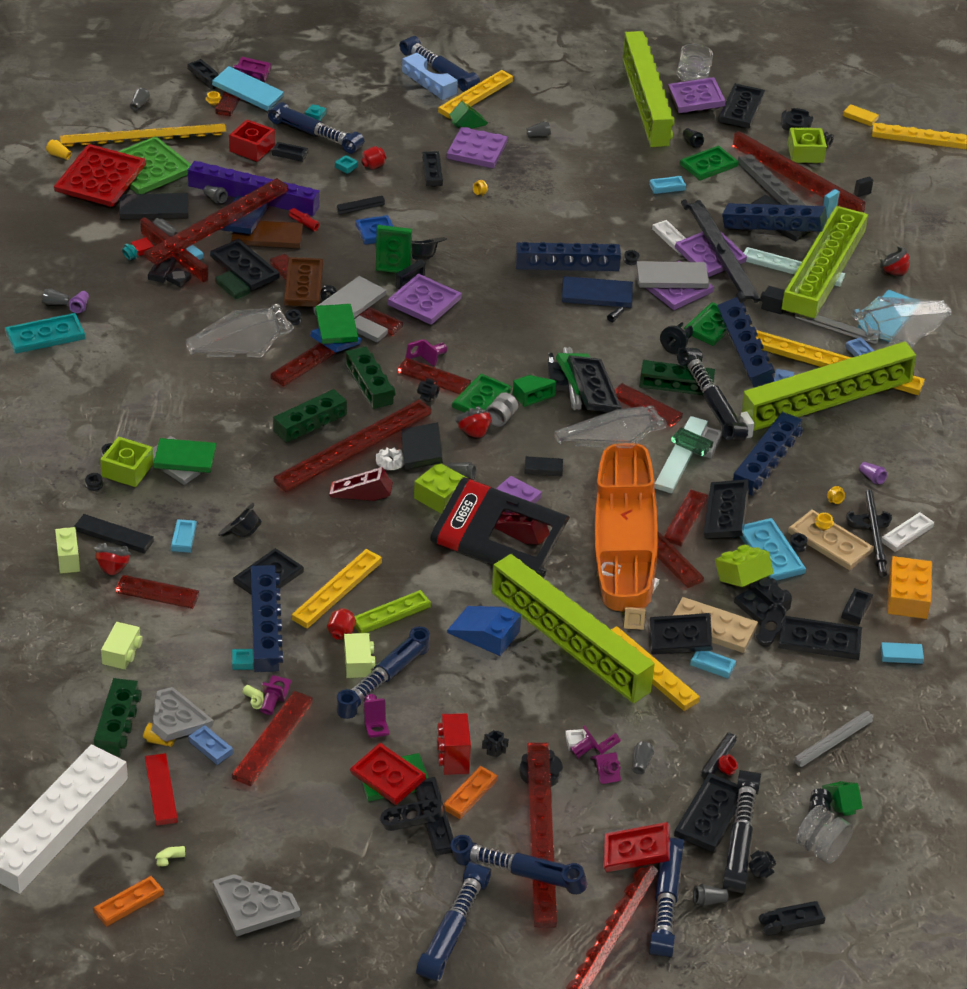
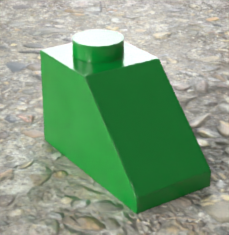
M461 101L449 114L453 119L452 123L457 128L461 126L473 129L488 124L480 113L464 101Z
M527 375L513 380L512 395L523 407L554 397L556 381Z
M839 781L822 785V789L828 790L832 795L831 806L835 812L848 816L856 814L858 809H863L858 783Z

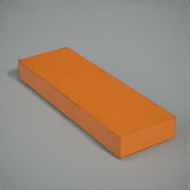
M479 766L444 803L445 811L461 819L496 783L498 775Z
M149 876L93 907L94 913L107 927L164 895V890L152 876Z

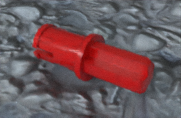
M295 208L289 210L288 216L303 223V226L308 227L314 232L318 230L320 223L309 217V214L302 213Z

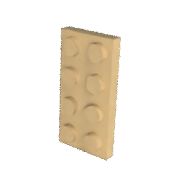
M682 597L673 615L711 613L712 643L742 653L745 652L757 629V621Z

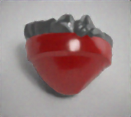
M899 246L897 247L898 251L889 253L884 260L880 259V268L894 276H904L909 270L910 256L907 253V249Z
M477 406L476 409L470 408L469 412L466 411L457 416L455 421L462 432L475 438H482L492 423V418L488 411Z
M99 543L97 547H94L96 551L95 559L98 561L102 571L108 575L118 574L130 561L131 552L128 551L127 546L119 548L108 547L106 543Z

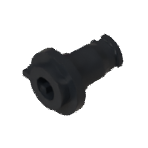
M683 322L677 326L671 325L666 327L660 334V342L664 349L671 354H677L679 349L686 348L688 339L693 335L691 325L685 330L681 328L684 324Z

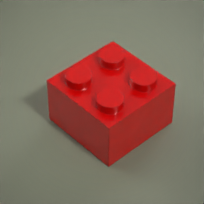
M248 119L229 135V152L257 162L275 146V129Z
M442 714L441 723L437 725L438 736H441L437 737V750L441 752L438 754L439 766H443L444 775L469 774L471 740L468 714Z

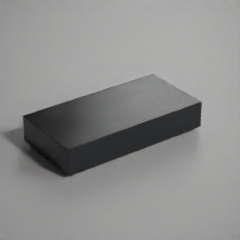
M277 142L272 149L273 156L301 162L304 161L308 154V148L282 142Z
M159 255L147 275L148 280L165 283L166 276L171 273L177 263L176 258Z
M421 259L397 272L395 287L401 289L417 274L425 276V261Z
M526 456L524 474L562 476L563 459Z
M854 588L841 618L861 624L872 601L873 594Z

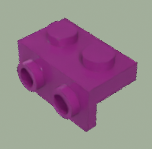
M242 56L238 65L233 66L234 69L262 82L266 81L272 67L271 63Z

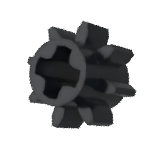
M426 378V382L421 381L419 383L417 393L421 395L420 399L431 402V398L436 399L438 397L440 387L436 385L437 381Z
M493 730L489 734H484L482 749H487V755L498 757L502 753H506L509 739L504 738L503 732Z
M757 850L750 855L752 860L748 865L756 877L767 878L775 873L772 868L776 865V861L770 852H760Z

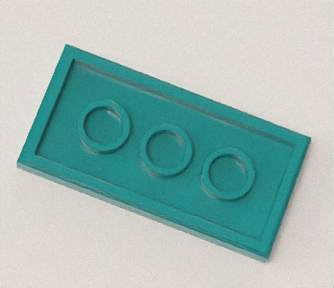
M76 313L5 327L6 335L15 354L86 339L85 332Z

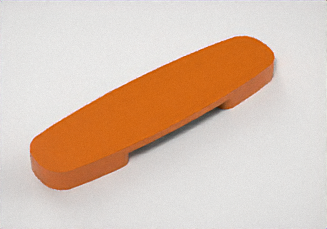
M617 443L608 446L603 451L597 478L595 549L598 580L603 604L614 611H625V607L645 608L651 602L654 589L658 551L655 481L648 449L638 443ZM604 562L615 563V566L607 564L603 569L606 572L615 574V577L602 574L601 565Z

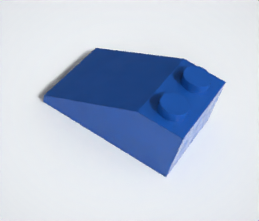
M467 606L449 627L447 633L501 656L520 632L521 614L505 607Z

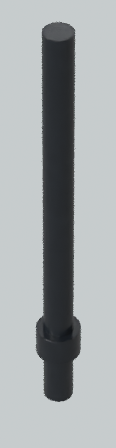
M867 490L865 494L876 553L875 564L878 567L880 577L887 576V558L883 553L874 495L872 490Z

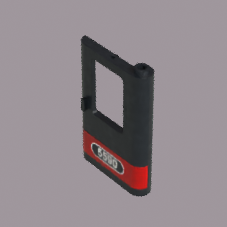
M463 477L433 528L430 541L490 565L512 554L544 578L547 571L545 563L570 516ZM508 510L552 527L537 556H531L489 540L503 511Z

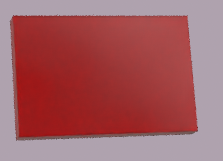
M382 743L375 746L350 768L352 775L394 805L402 801L426 779L425 773Z
M668 822L605 834L604 869L606 872L670 861V825Z

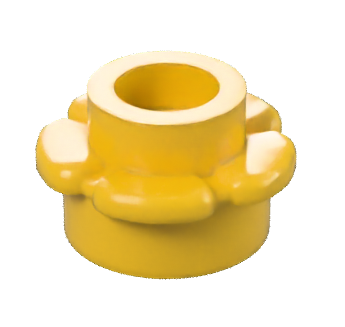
M211 91L207 93L206 101L210 105L215 106L221 102L222 98L219 92Z
M478 180L473 184V192L476 195L484 196L487 193L488 186L485 181Z
M839 486L832 487L827 494L828 501L840 504L845 499V492Z
M820 513L815 519V525L821 530H828L834 525L833 517L828 513Z

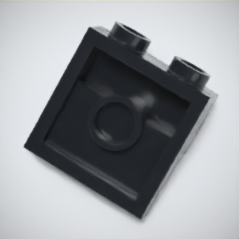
M768 577L750 583V589L737 595L734 599V603L752 619L757 621L760 626L767 617L771 604L780 603L788 611L792 602L790 592L782 590L778 587L775 579H769Z

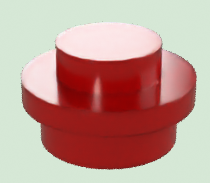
M729 754L719 757L718 766L721 772L730 776L733 775L735 770L738 769V764L734 757Z

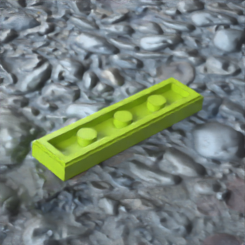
M421 590L354 616L356 619L355 628L359 633H368L430 608L431 601Z

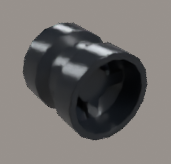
M818 788L811 792L809 814L812 817L824 819L830 815L832 795L828 790Z

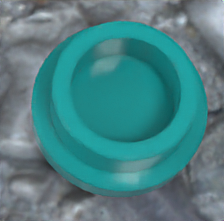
M125 244L122 249V253L128 260L137 258L138 252L132 244Z

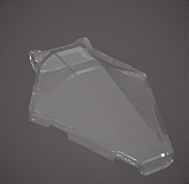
M876 297L865 309H855L852 311L851 316L854 320L858 321L865 331V336L868 340L881 338L896 344L906 341L910 348H912L922 336L926 337L940 326L945 318L951 316L952 311L944 300Z
M273 304L271 308L235 310L186 339V346L191 355L194 353H207V356L235 357V353L247 354V357H262L279 335L293 330V325L286 319L279 304Z
M652 405L646 408L643 406L618 409L556 430L555 439L559 444L562 441H575V446L604 447V443H617V448H632L645 437V434L654 430L664 429L667 426V422L658 415L656 408Z

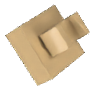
M625 607L624 628L644 630L645 608Z

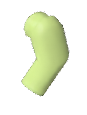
M246 685L242 693L251 698L250 703L254 709H260L264 701L263 692L250 685Z
M185 846L168 847L157 853L155 857L157 859V866H168L169 858L185 857Z

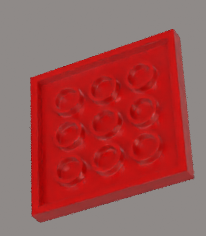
M88 144L54 185L55 192L113 207L147 164L146 159Z

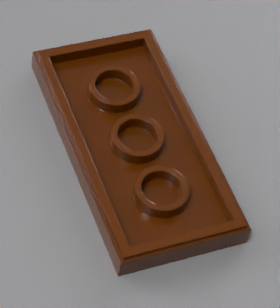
M259 221L252 234L233 232L231 242L240 239L247 246L300 248L303 223Z
M289 257L284 305L315 307L320 304L324 259Z

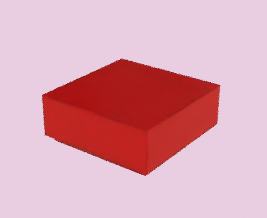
M147 237L131 242L136 248L138 256L154 251V245Z

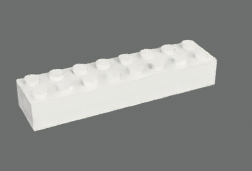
M91 744L0 838V884L20 894L128 779L127 762Z

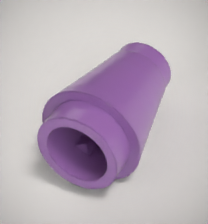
M81 291L70 299L69 308L72 312L82 313L85 311L89 298L88 293Z
M863 462L859 467V471L874 484H883L887 479L888 473L884 467Z

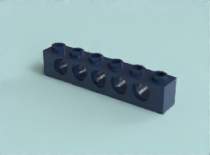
M728 203L722 213L724 228L822 232L827 222L825 206Z
M516 243L515 261L517 270L619 271L620 244Z
M735 297L718 304L720 315L753 388L774 382L772 374L775 373L772 363H767V361H770L766 351L762 352L761 350L764 348L760 338L756 339L758 334L755 327L750 326L752 321L749 314L745 315L747 310L744 303H740L738 298Z
M782 412L734 472L733 481L748 479L750 485L749 495L751 496L756 490H760L763 481L770 477L772 469L777 468L780 459L784 458L787 450L793 447L796 438L801 437L803 433V427H801L803 419Z
M275 565L251 566L254 672L279 671V663H283V651H279V647H282V635H278V631H282V621L277 619V616H281V604H277V601H280V588L276 589V585H280L279 573H275Z

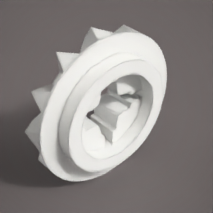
M386 447L385 450L380 449L379 453L376 454L377 465L386 470H396L403 467L404 457L402 450H396L395 447L392 449Z

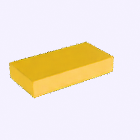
M851 104L843 111L844 117L870 127L879 118V114Z

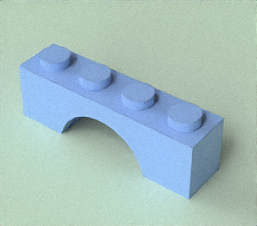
M419 53L402 58V72L440 99L444 100L457 94L458 80L448 73L436 74L427 70V59Z

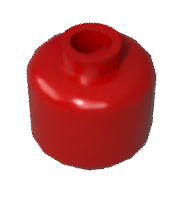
M373 146L363 151L361 162L365 168L368 167L370 170H375L383 166L387 158L381 147Z
M341 608L332 612L327 624V630L334 639L342 640L344 634H352L356 625V619L350 610Z

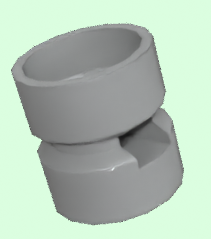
M500 393L486 409L492 418L491 424L497 427L505 425L517 411L518 402L511 394Z

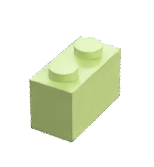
M75 527L55 529L60 574L80 572Z
M116 622L101 649L102 664L126 670L129 662L134 660L136 649L140 648L142 644L140 627Z
M369 633L344 634L346 678L368 676L371 673V669L375 666V656H371V654H374V642L370 641Z

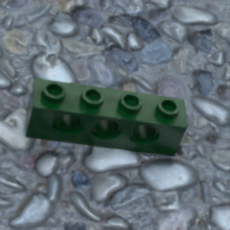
M366 346L346 351V367L372 409L392 405L396 395L393 385H390L387 375L383 374L380 364L376 363L373 353H370Z
M643 360L640 388L703 396V390L700 389L696 379L686 366ZM705 368V371L708 372L707 375L710 376L709 379H712L714 383L715 369Z
M332 389L274 416L273 431L284 442L292 441L347 415V400L335 389Z
M113 678L95 733L94 746L116 757H120L122 749L127 747V733H131V720L136 717L137 702L140 703L142 690L138 688V681Z

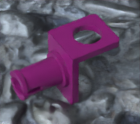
M421 339L408 344L405 358L408 360L421 356L432 366H436L438 355L447 353V346L443 342L432 346L425 339ZM418 346L417 350L411 354L413 347Z
M272 675L269 683H262L265 698L260 711L263 714L272 715L277 700L285 702L291 685L290 679ZM277 682H281L285 685V687L283 689L281 686H277L274 684Z
M369 694L364 698V724L369 738L389 735L386 723L385 699H377V696L374 694ZM381 727L383 730L376 732L372 728Z
M584 725L583 729L587 733L585 735L586 738L575 744L571 749L578 759L592 748H597L602 755L619 743L621 739L614 733L600 744H597Z
M616 752L590 757L591 760L596 759L601 784L621 780V767H619L620 763Z

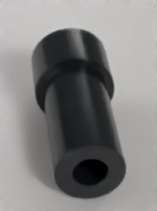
M618 307L614 312L607 315V320L614 322L624 312V309Z

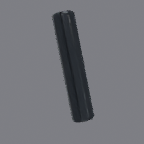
M376 196L338 204L336 208L338 214H345L385 205V199L383 196Z
M729 732L725 735L701 770L702 778H706L709 773L715 774L719 768V757L728 755L736 743L737 736Z

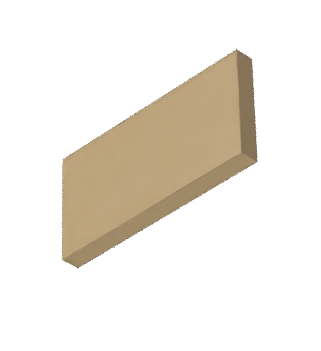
M813 509L788 529V533L791 535L795 533L804 534L808 539L807 545L849 571L870 555L874 549L872 545L836 523L828 530L819 529L815 525V519L819 513Z

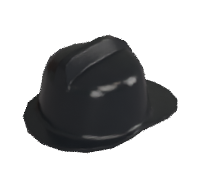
M440 237L412 241V258L415 260H426L433 257L438 242L445 241L447 238Z
M254 503L245 508L218 535L221 536L228 531L240 537H247L253 534L262 523L253 510Z

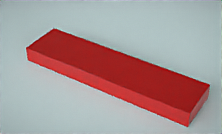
M163 753L145 756L155 824L158 826L178 823L167 755Z

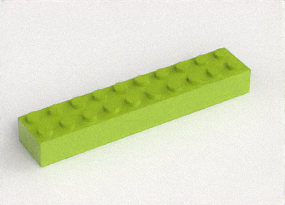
M643 31L625 32L622 59L650 147L670 146V140L673 139L671 128L674 126V116H671V107H668V98H665V89H662V81L659 80V72L656 71L657 67L656 63H654L653 54H651V48L648 46V38L645 37Z
M840 206L834 208L823 231L819 233L784 291L783 310L809 318H816L864 235L868 214Z
M905 341L744 391L742 412H748L754 422L753 431L772 426L782 412L795 417H801L912 382L916 354Z
M512 554L493 564L492 594L512 610L521 614V617L633 704L651 693L655 663L650 658L644 656L634 646L627 643L621 636L610 630L591 613H588Z

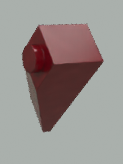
M380 467L332 482L329 495L332 498L370 501L384 499L391 495L393 482L384 468Z
M503 512L495 526V529L524 544L539 545L544 542V539L550 533L546 524L516 513Z

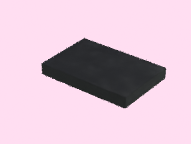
M274 548L233 577V583L252 595L251 566L275 565V573H279L280 585H276V589H281L302 574L304 567Z
M711 613L650 617L651 654L713 650Z

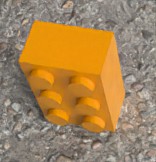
M892 556L889 570L888 614L928 619L931 605L932 561Z

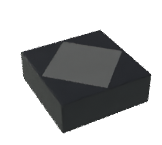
M178 267L166 276L168 282L179 287L191 279V273Z

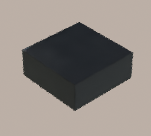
M871 177L856 180L854 194L857 197L871 194L874 180Z

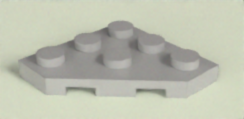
M173 687L156 692L151 730L165 742L192 734L204 725L212 728L214 720Z
M235 874L213 881V888L236 936L301 916V910L292 893L286 891L280 893L272 890L271 886L256 881L250 883L242 880L241 876Z

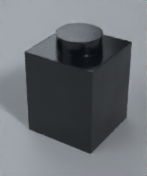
M768 285L766 291H762L760 301L762 302L761 309L781 315L783 312L782 303L785 290Z

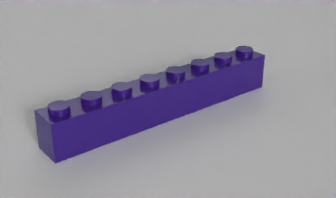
M194 161L188 169L189 187L202 190L207 185L222 187L227 191L228 196L236 198L238 195L269 199V206L285 210L295 208L310 216H314L320 207V190L310 187L307 188L280 180L269 179L264 176L210 165L201 161Z

